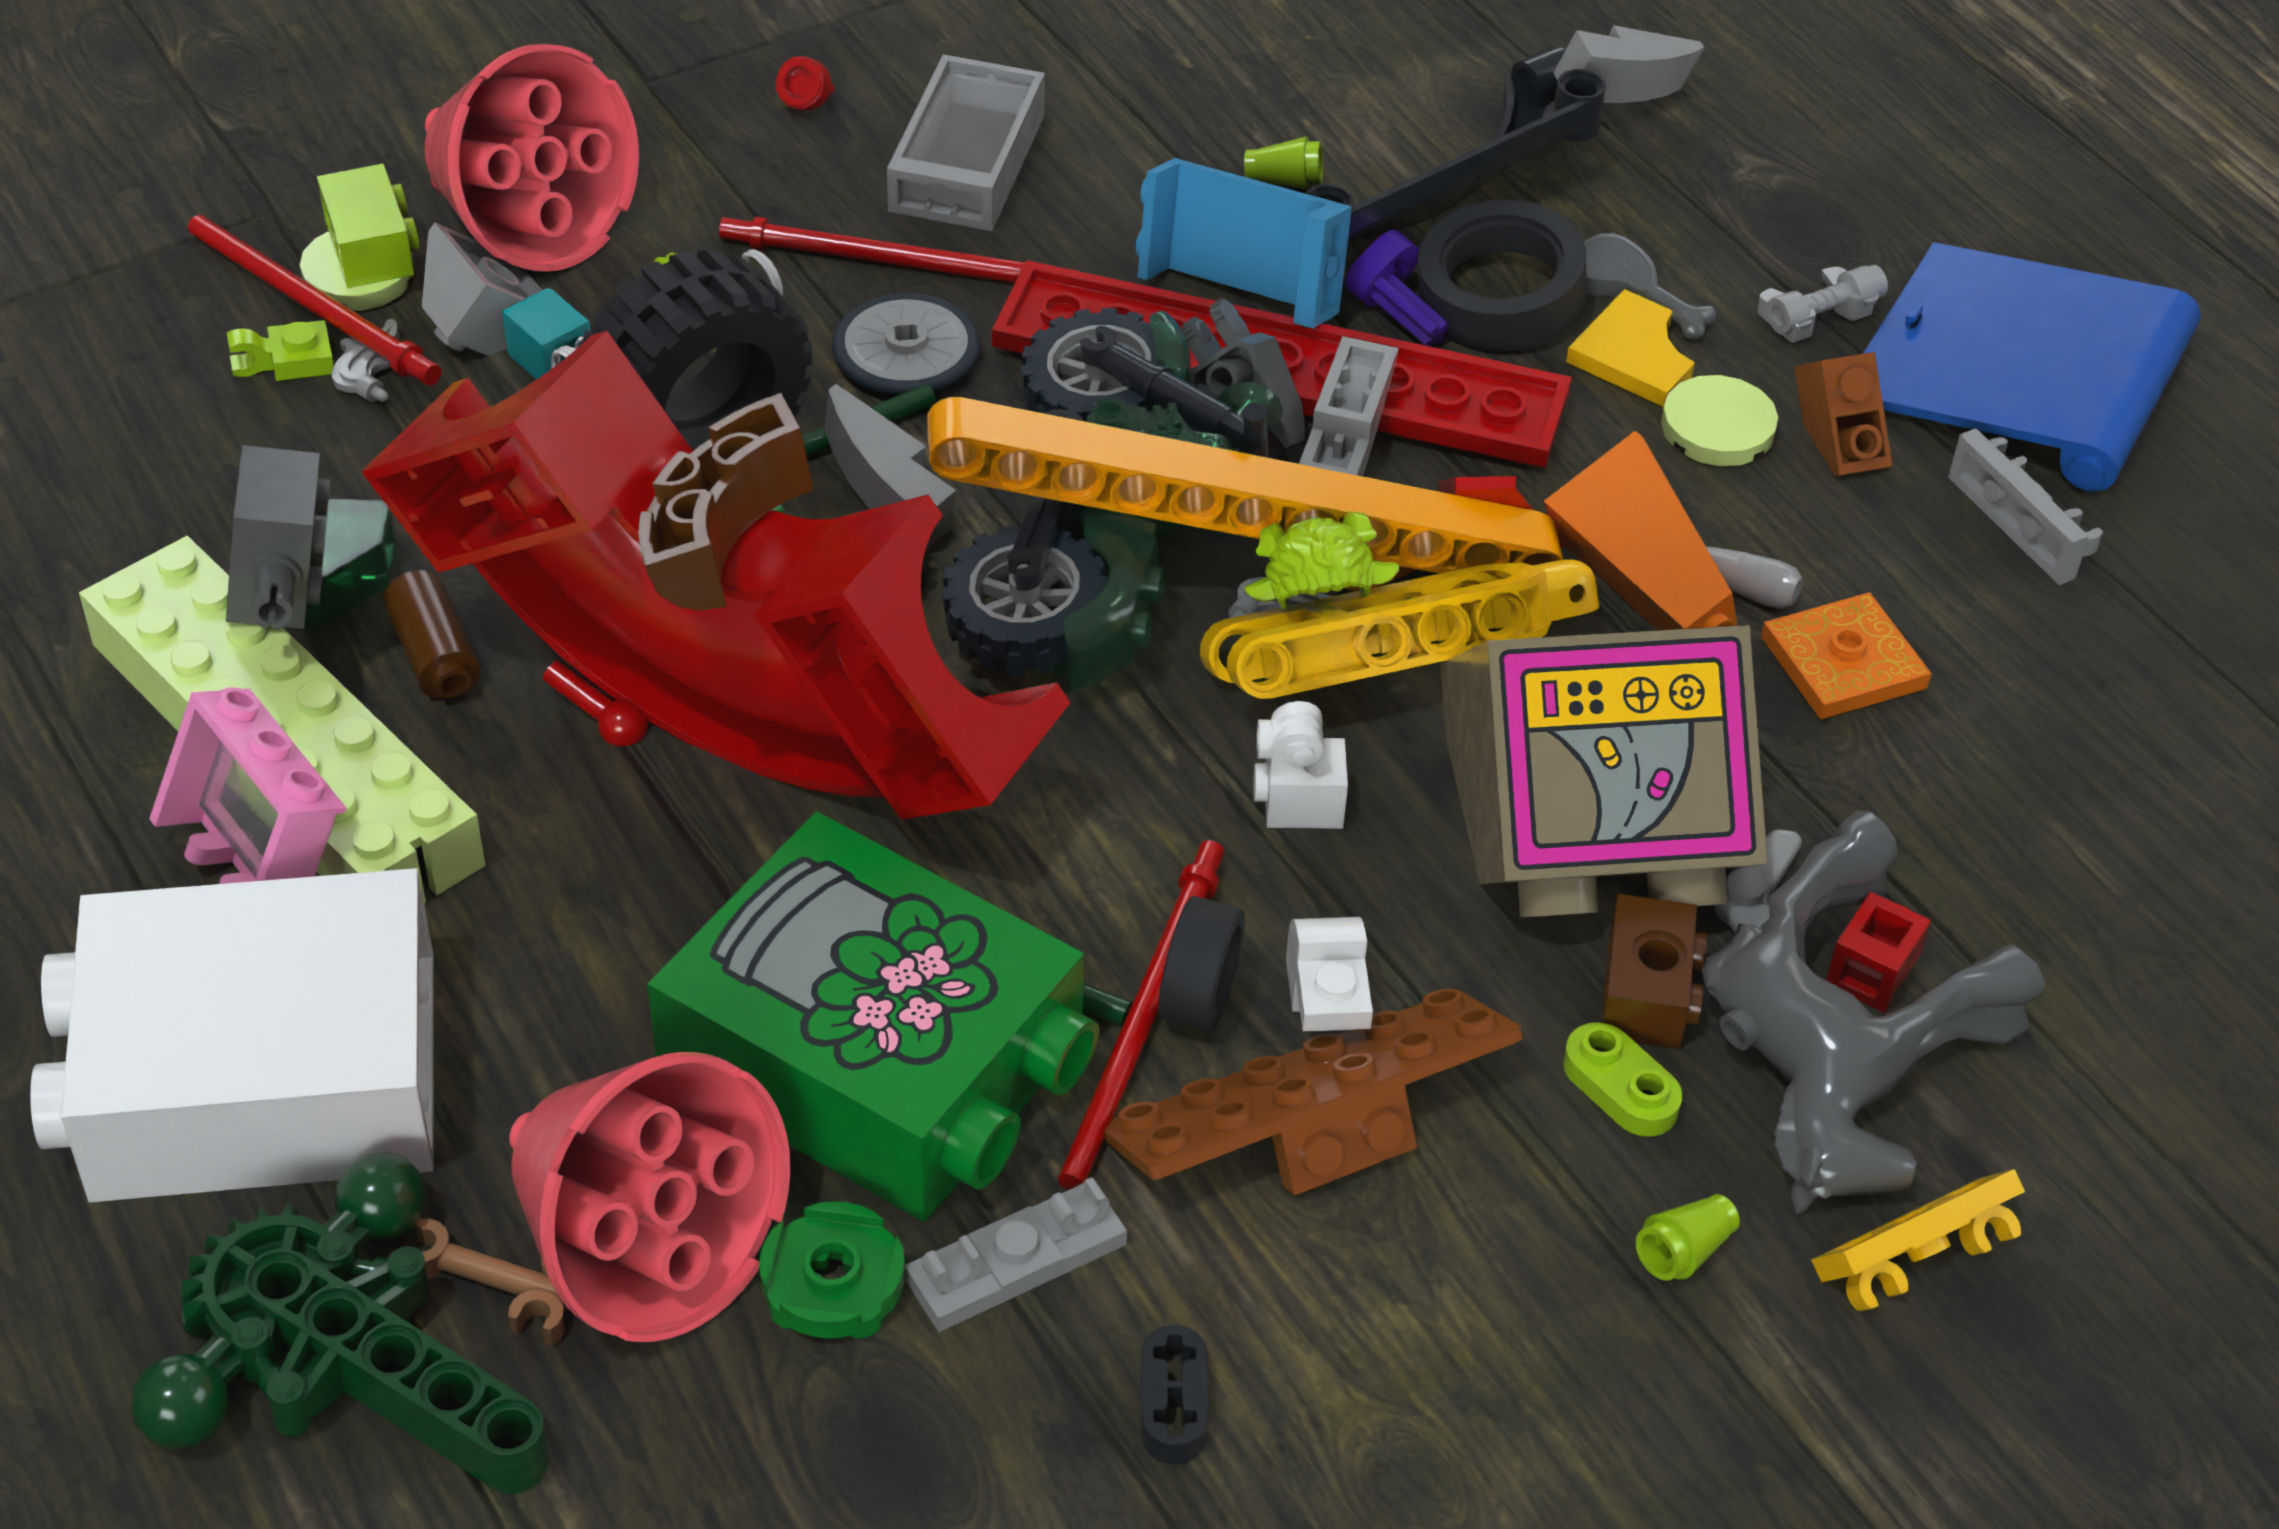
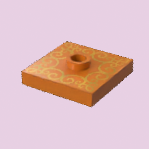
M1870 592L1769 620L1763 624L1762 640L1820 720L1928 689L1932 673Z

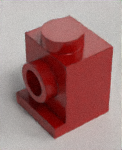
M1870 891L1836 942L1826 980L1853 994L1860 1002L1886 1013L1891 1005L1893 996L1922 952L1931 920L1911 911L1903 905L1896 904Z

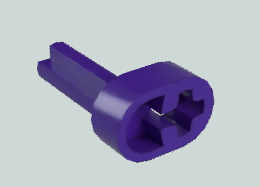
M1397 229L1389 230L1376 239L1350 267L1345 278V287L1364 305L1368 307L1378 305L1422 345L1431 347L1435 343L1438 346L1446 338L1443 333L1450 327V324L1403 283L1418 263L1419 248Z

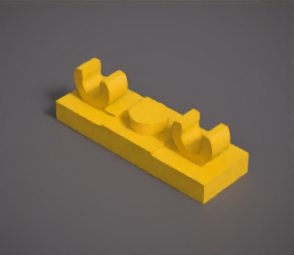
M2015 1169L1982 1177L1811 1259L1821 1283L1848 1277L1846 1283L1847 1297L1851 1305L1858 1312L1873 1309L1879 1306L1871 1289V1281L1874 1276L1881 1281L1883 1290L1888 1297L1900 1295L1908 1291V1281L1905 1273L1897 1264L1888 1261L1893 1257L1907 1252L1911 1262H1915L1939 1253L1951 1246L1946 1234L1958 1228L1962 1246L1971 1256L1986 1253L1992 1250L1990 1242L1985 1235L1986 1222H1989L1994 1227L2000 1242L2020 1236L2021 1227L2016 1215L2010 1209L2000 1204L2024 1193L2025 1190Z

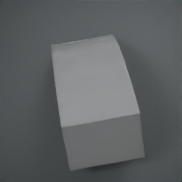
M1613 26L1608 36L1576 30L1554 71V75L1558 80L1562 73L1571 69L1591 70L1605 80L1604 103L1647 101L1681 90L1701 55L1704 46L1701 41Z
M835 384L828 390L824 430L833 455L847 481L868 509L929 494L943 516L929 538L926 546L927 550L951 530L956 490L923 467L926 446L839 385Z

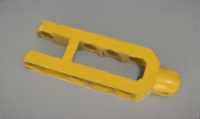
M1573 559L1557 560L1533 566L1522 562L1478 565L1371 588L1368 596L1360 598V591L1290 605V609H1282L1280 607L1224 619L1214 623L1205 632L1200 643V657L1204 667L1213 676L1228 683H1235L1240 690L1256 698L1271 699L1446 661L1489 640L1543 637L1547 634L1552 621L1583 615L1599 608L1596 578L1590 567L1581 561ZM1492 628H1495V629L1503 628V629H1501V630H1499V631H1496V632H1490V631L1488 630V629H1492ZM1242 635L1232 646L1227 657V668H1225L1219 659V648L1222 642L1229 636ZM1437 640H1438V641L1446 640V641H1444V642H1442V643H1440V644H1431V643H1430V642H1432V641H1437ZM1377 653H1382V654H1383V653H1387V654H1385V655H1383V656H1380V657H1373V656H1372V654H1377ZM1261 678H1266V679L1269 678L1268 680L1263 681V682H1253V681H1252V680L1261 679Z

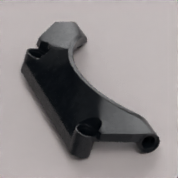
M1551 46L1516 62L1511 72L1505 75L1504 116L1491 142L1355 205L1353 196L1348 190L1332 184L1314 186L1306 191L1305 194L1352 206L1347 244L1348 252L1350 240L1381 235L1389 230L1403 229L1437 216L1457 205L1479 187L1525 157L1562 140L1584 142L1594 138L1600 128L1606 90L1605 80L1599 74L1586 69L1565 71L1557 80L1554 71L1565 49L1560 46Z

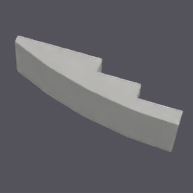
M1342 336L1314 409L1313 427L1299 464L1358 476L1364 475L1388 394L1399 348Z

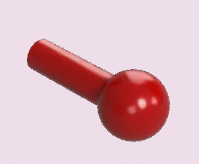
M558 660L551 663L542 677L544 682L598 721L599 733L607 743L614 746H630L638 743L646 736L649 726L648 718L635 703L625 699L612 701Z

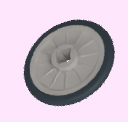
M920 294L888 295L872 299L857 306L840 321L832 340L834 359L840 370L849 379L868 390L892 396H898L927 384L934 392L956 384L974 367L981 348L979 332L966 313L949 302Z

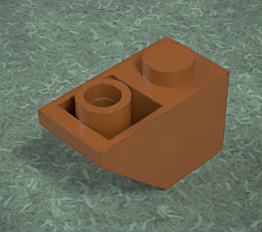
M1875 352L1794 366L1803 424L1834 476L1892 467Z

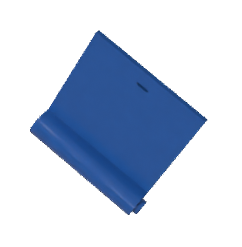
M1933 242L1864 353L1875 352L1885 411L1968 429L1976 428L1982 432L2061 448L2060 466L2065 478L2077 488L2085 491L2099 492L2108 489L2117 479L2201 320V311L2195 299L2177 289Z

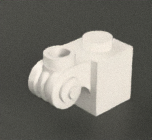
M1295 701L1286 703L1273 712L1271 720H1258L1257 758L1266 759V763L1254 764L1253 797L1254 802H1265L1267 828L1343 829L1348 789L1345 738H1323L1321 711L1316 705L1309 702Z

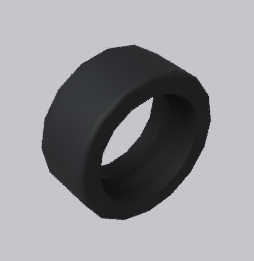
M1197 896L1189 898L1178 919L1164 966L1158 1002L1160 1018L1210 1032L1214 1030L1225 1008L1235 976L1245 926L1244 910Z

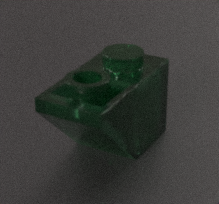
M329 499L319 605L306 604V628H321L389 586L396 554L397 539L392 512L383 500Z

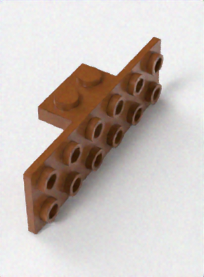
M1441 989L1433 991L1424 996L1422 999L1423 1003L1399 1012L1382 1011L1373 1014L1371 1029L1348 1030L1340 1034H1319L1307 1039L1303 1043V1048L1279 1057L1262 1056L1254 1058L1243 1065L1242 1071L1220 1079L1208 1078L1190 1082L1181 1089L1180 1094L1159 1102L1131 1104L1123 1108L1119 1112L1118 1117L1113 1118L1110 1125L1104 1130V1141L1149 1178L1158 1180L1272 1136L1282 1186L1295 1196L1416 1149L1417 1143L1405 1085L1523 1040L1521 1026L1460 990Z

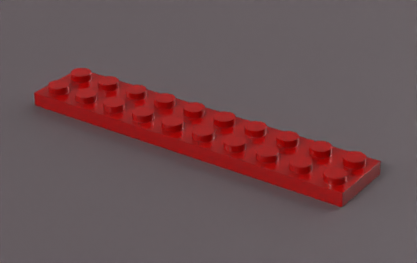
M1026 260L992 328V347L1023 354L1025 346H1032L1031 337L1039 329L1047 330L1049 322L1060 316L1068 319L1074 317L1075 311L1089 309L1090 313H1101V308L1117 309V314L1127 315L1129 311L1143 315V321L1149 324L1151 321L1159 324L1163 328L1164 337H1171L1175 345V354H1177L1178 377L1188 383L1190 382L1191 369L1199 365L1189 348V343L1185 341L1182 325L1192 317H1198L1207 324L1221 349L1226 347V344L1219 334L1212 317H1210L1209 306L1215 303V300ZM1234 305L1251 335L1261 332L1276 337L1301 400L1303 415L1311 417L1314 415V409L1342 336L1399 348L1398 357L1377 431L1546 468L1570 394L1572 377L1323 323L1312 329L1293 323L1294 317Z

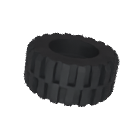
M698 250L696 257L692 252H681L669 255V262L661 264L654 261L641 268V276L632 282L627 279L614 290L617 294L608 305L601 304L593 316V321L596 323L593 330H586L580 345L591 335L607 330L693 450L711 438L708 427L735 411L779 393L784 397L795 418L802 406L801 399L799 398L801 392L808 391L811 380V369L808 366L813 364L812 342L809 340V329L804 319L756 268L752 267L741 257L734 254H723L721 251ZM717 348L711 360L696 376L681 386L672 389L678 378L690 364L703 354Z

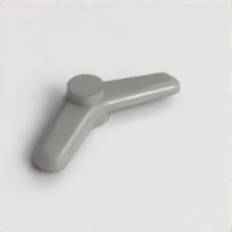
M1782 829L1771 831L1766 836L1768 864L1738 867L1728 875V904L1714 905V909L1720 920L1729 925L1734 934L1738 924H1752L1761 929V925L1769 919V896L1774 892L1801 848L1802 839L1798 833Z

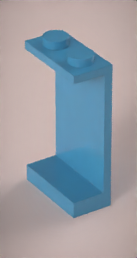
M1177 158L1147 171V176L1143 181L1140 193L1144 209L1142 229L1136 241V254L1139 257L1138 278L1148 280L1167 269H1172L1295 305L1293 323L1312 329L1339 314L1352 206Z

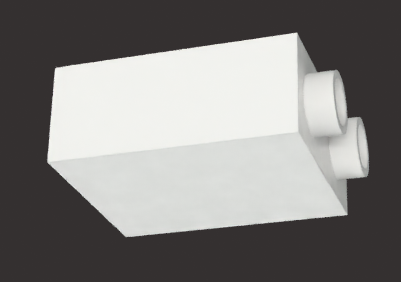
M418 868L80 895L76 951L45 955L41 972L42 1006L46 1027L51 1037L68 1036L66 1062L36 1064L31 1077L30 1097L32 1123L40 1149L71 1147L88 1202L334 1181L340 1179L348 1165L362 1156L381 1152H390L407 1158L419 1173L434 1172V955Z

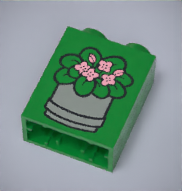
M818 811L775 852L647 983L656 1057L678 1052H698L726 1060L740 1070L750 1073L762 1084L776 1104L785 1126L789 1146L923 1223L926 1222L960 1181L976 1190H980L988 1186L998 1176L1009 1160L1019 1137L1021 1119L1018 1113L1040 1087L1057 1096L1068 1092L1086 1070L1099 1038L1098 1023L1083 1015V952Z

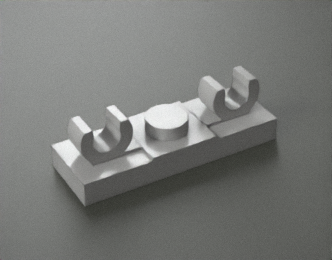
M1976 428L1960 434L1948 478L2059 586L2076 579L2082 557L2092 555L2097 551L2103 531L2098 527L2084 532L2079 527L2083 512L2079 508L2063 512L2052 501L2053 498L2043 487L2024 471L2027 459L2024 456L2009 460L2005 456L2008 441L2004 437L1988 440Z
M1091 1177L1085 1180L1083 1184L1062 1194L1058 1192L1040 1204L1026 1207L968 1235H964L957 1242L935 1252L931 1250L925 1253L924 1257L905 1265V1281L937 1331L941 1332L1127 1245V1230L1111 1208L1104 1192L1094 1178Z

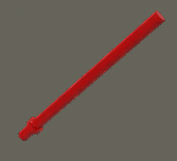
M196 215L190 220L188 231L191 235L388 360L390 368L403 377L413 376L427 386L435 385L441 378V367L426 358L420 346L408 340L399 341L203 215Z
M757 216L754 217L753 221L723 217L719 227L720 239L750 243L751 249L760 251L763 250L764 246L1009 283L1016 282L1025 262L773 225L769 224L768 218Z
M1212 840L1203 841L1193 863L1186 865L1178 879V885L1181 889L1058 1176L1059 1184L1067 1190L1083 1184L1088 1179L1105 1139L1104 1130L1110 1125L1157 1016L1160 986L1167 954L1178 919L1186 902L1191 896L1211 899L1215 895L1219 885V878L1216 873L1225 854L1223 846L1218 842Z

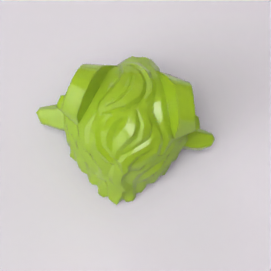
M1347 512L1342 523L1333 521L1332 518L1321 519L1316 517L1290 526L1287 529V533L1275 522L1260 530L1259 546L1256 549L1258 556L1270 558L1265 570L1267 577L1246 585L1244 590L1256 601L1269 602L1278 600L1282 609H1290L1288 598L1292 595L1296 596L1306 593L1316 595L1318 592L1327 593L1330 590L1338 592L1349 586H1358L1360 598L1369 595L1372 585H1383L1391 581L1399 571V564L1373 561V553L1370 552L1366 542L1375 539L1377 532L1372 529L1369 518L1365 513Z

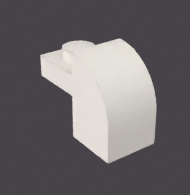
M1361 917L1291 920L1288 932L1286 965L1292 1012L1300 1011L1302 1031L1371 1029L1373 1009L1365 961L1367 937Z

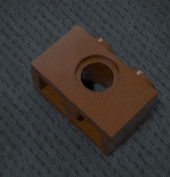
M1617 893L1608 940L1601 1023L1619 1028L1634 1042L1639 1044L1680 1049L1686 1023L1698 1024L1703 998V984L1691 983L1692 972H1702L1707 943V933L1695 932L1697 905Z

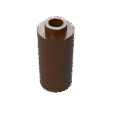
M425 570L407 572L393 580L385 590L383 597L384 605L421 690L426 695L437 699L453 698L462 695L476 683L480 675V664L442 580L435 573Z

